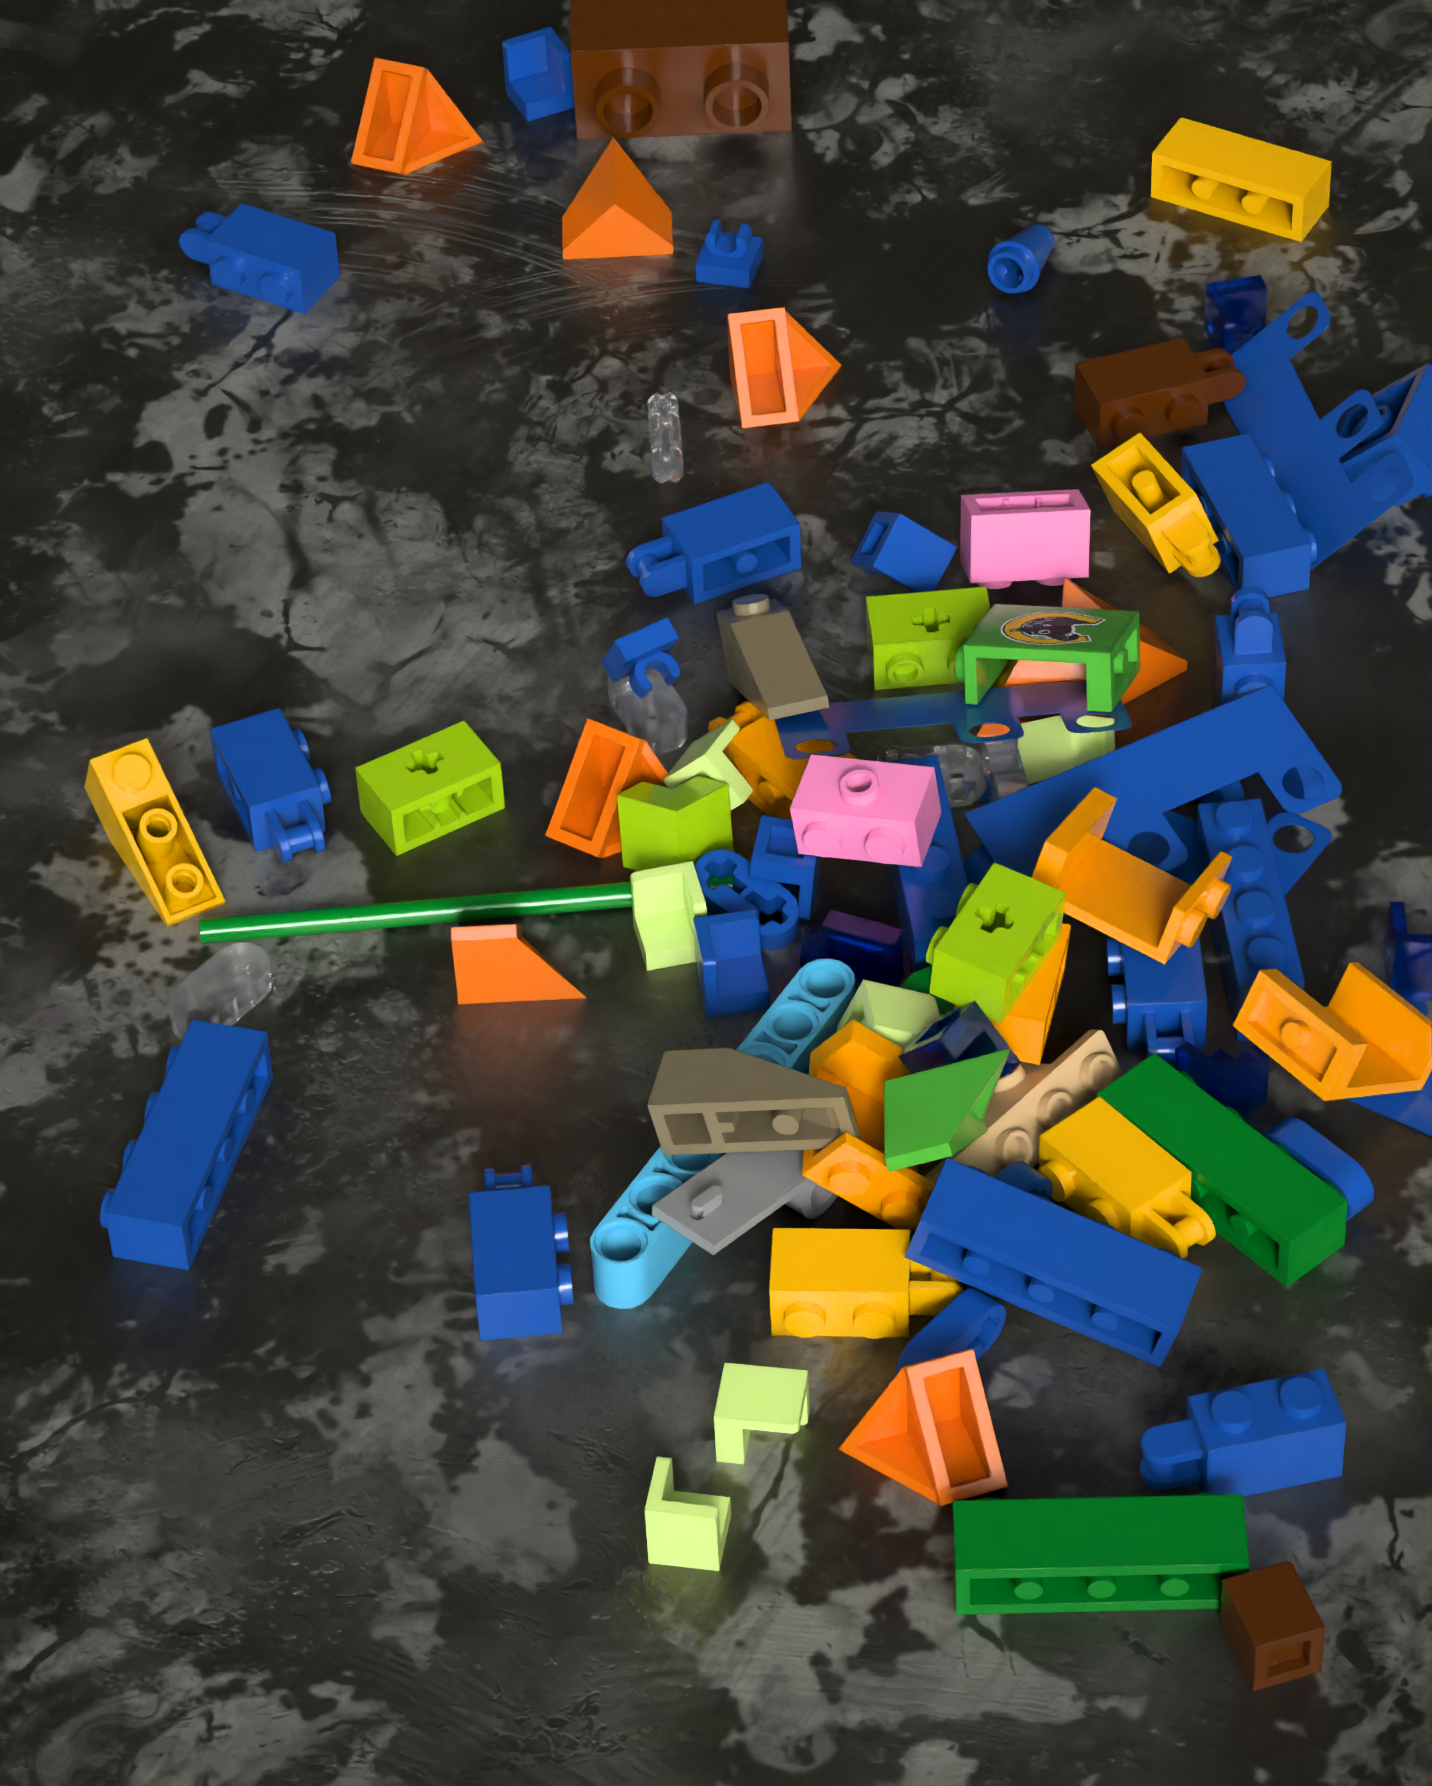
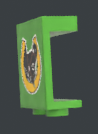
M995 604L981 623L975 625L971 636L964 645L959 646L955 664L956 678L958 682H965V704L978 705L1007 666L1009 659L1086 664L1087 711L1112 712L1141 670L1139 611Z

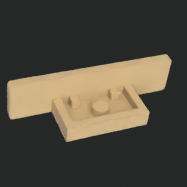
M1090 1029L1051 1064L1040 1063V1065L1012 1059L1006 1060L984 1117L988 1131L955 1155L947 1158L965 1166L979 1168L991 1177L1015 1161H1024L1033 1168L1039 1162V1136L1095 1100L1099 1091L1124 1075L1105 1033L1102 1030ZM943 1158L944 1160L932 1169L925 1178L936 1183L946 1158Z

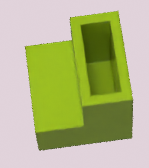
M697 776L674 789L642 781L617 794L623 867L641 871L693 861L695 866L699 858L709 851L724 849L734 852L728 783Z

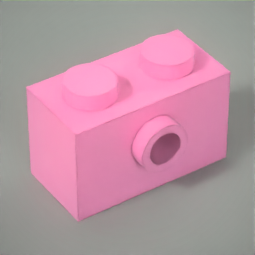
M1079 489L961 495L960 564L970 584L977 583L979 586L987 587L988 589H1002L1011 586L1012 581L1036 580V582L1043 585L1060 586L1064 585V577L1070 581L1071 578L1089 577L1090 508Z
M821 755L810 756L790 807L798 854L922 867L942 813L934 767Z

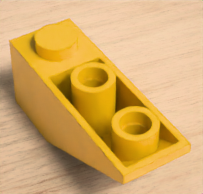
M145 738L91 759L84 788L110 842L165 925L169 927L224 905L225 899L148 739Z

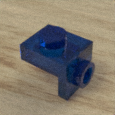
M830 910L817 933L810 932L807 935L800 954V968L811 961L830 958L848 965L853 971L855 981L862 983L863 980L897 987L904 975L903 930L877 921H870Z

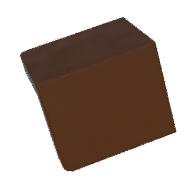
M1285 1561L1222 1580L1221 1627L1253 1692L1322 1671L1325 1626L1292 1563Z

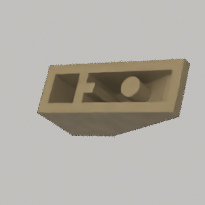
M754 594L733 600V608L716 611L728 681L769 721L829 708L828 695L789 610L776 599L769 600V596L766 594Z
M731 1048L664 1051L647 1104L663 1155L824 1149L845 1132L861 1140L846 1087Z

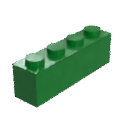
M1154 1053L1097 1093V1098L1100 1096L1192 1172L1191 1200L1208 1214L1214 1224L1216 1233L1285 1287H1289L1345 1245L1348 1200L1342 1196L1337 1187L1327 1180L1319 1179L1293 1159L1284 1146L1268 1140L1247 1124L1235 1109L1222 1105L1197 1086L1193 1078L1186 1072L1176 1070Z
M1203 1492L1179 1496L1128 1494L1121 1497L1072 1498L1068 1496H1054L1048 1499L1008 1500L988 1497L978 1500L953 1501L956 1615L1221 1609L1222 1580L1249 1572L1243 1494L1217 1495Z

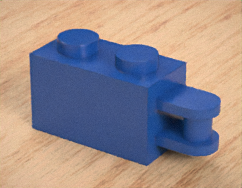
M243 203L228 217L209 211L203 212L196 219V228L186 229L179 237V245L188 257L209 264L211 283L213 285L302 314H306L340 278L336 235L334 232Z
M766 482L662 517L663 537L635 547L626 559L628 570L633 576L640 578V587L646 595L659 597L683 588L693 604H697L802 568L800 522L770 482Z
M1245 587L1238 590L1231 598L1230 615H1215L1212 709L1271 684L1284 701L1286 658L1278 612L1269 613L1268 596L1260 588Z
M280 708L209 729L216 775L254 851L258 852L273 847L281 863L292 861V854L311 848L314 853L324 851L325 842L322 832L326 831L323 805L331 802V795L322 769L320 767L311 769L309 765L311 763L309 748L301 729L291 730Z
M1199 937L1191 948L1182 944L1165 965L1114 938H1105L1107 977L1119 976V984L1110 985L1112 1024L1124 1023L1127 1050L1144 1049L1145 1059L1155 1053L1167 1063H1182L1183 1069H1194V1047H1205L1207 995Z
M531 1164L521 1165L522 1172L495 1174L494 1167L484 1168L486 1191L468 1193L480 1341L563 1333L560 1305L574 1304L570 1263L557 1264L556 1254L569 1253L566 1212L552 1213L550 1185L533 1187Z
M1325 1369L1187 1396L1186 1420L1151 1427L1142 1435L1141 1452L1144 1456L1140 1464L1142 1481L1150 1488L1156 1490H1168L1198 1483L1201 1493L1209 1492L1217 1495L1243 1494L1244 1497L1342 1476L1346 1420Z

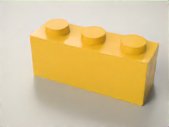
M1181 117L1152 152L1151 197L1302 242L1329 207L1332 161Z

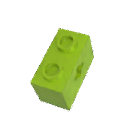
M987 587L867 596V646L874 690L965 683L958 682L956 678V655L959 646L964 645L973 633L975 625L980 624L991 610Z
M461 721L355 768L361 814L396 856L505 808L501 763L465 721Z
M993 863L979 885L970 883L959 901L956 918L950 927L940 926L931 939L926 954V962L932 965L930 994L1002 1024L1061 936L1066 892Z

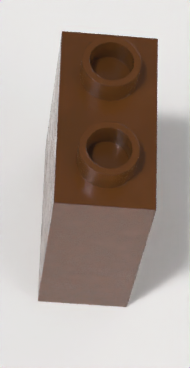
M571 0V64L577 140L792 131L787 0Z

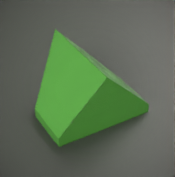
M1011 1048L884 1081L885 1162L888 1172L951 1157L988 1131L984 1117Z

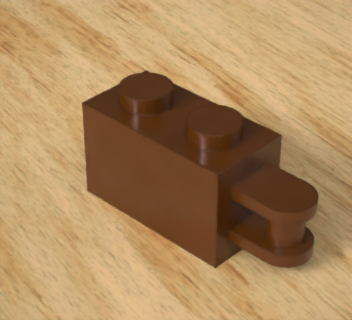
M1183 337L1075 363V409L1100 450L1123 444L1139 432L1145 438L1207 424L1208 404L1229 400L1238 396L1245 388L1246 378L1240 369L1234 367V359L1228 350L1215 348L1193 353Z

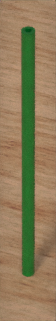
M728 874L723 879L715 878L713 875L710 876V888L715 890L718 886L724 884L734 890L732 875ZM620 882L199 919L201 944L626 908L632 907L631 883Z

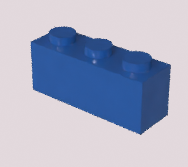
M1246 433L1182 447L1181 478L1197 494L1219 540L1213 545L1219 552L1221 557L1220 566L1234 591L1237 592L1245 587H1257L1265 591L1269 598L1309 589L1311 563L1317 561L1318 556L1314 534L1309 527H1302L1296 516L1295 504L1290 492L1280 489L1275 480L1274 468L1270 457L1267 454H1260L1250 434Z

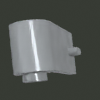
M804 1150L726 1153L653 1204L652 1216L707 1252L715 1255L783 1205L788 1206L806 1219H814L822 1215L832 1205L838 1195L802 1175Z

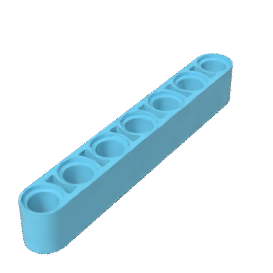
M830 958L817 959L804 965L737 1048V1051L803 1072L809 1067L810 1052L837 1032V1025L855 995V978L851 968L839 960ZM661 1146L658 1148L598 1224L590 1238L594 1292L601 1302L609 1307L628 1309L643 1304L652 1296L692 1244L691 1240L652 1216L653 1204L726 1153L663 1155Z

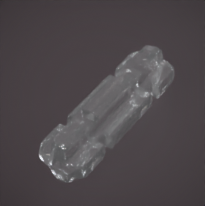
M670 392L663 396L654 393L647 400L652 477L661 484L667 480L676 483L684 475L678 398Z

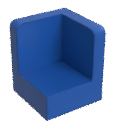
M551 26L503 42L506 94L527 122L575 107L571 52Z
M876 511L850 564L869 575L888 577L914 593L935 591L957 546L900 513Z
M761 815L751 857L750 878L799 885V919L810 920L820 878L821 857L798 854L791 819Z
M746 910L693 918L696 973L706 1018L769 1009L770 991L761 956L760 922L757 911Z

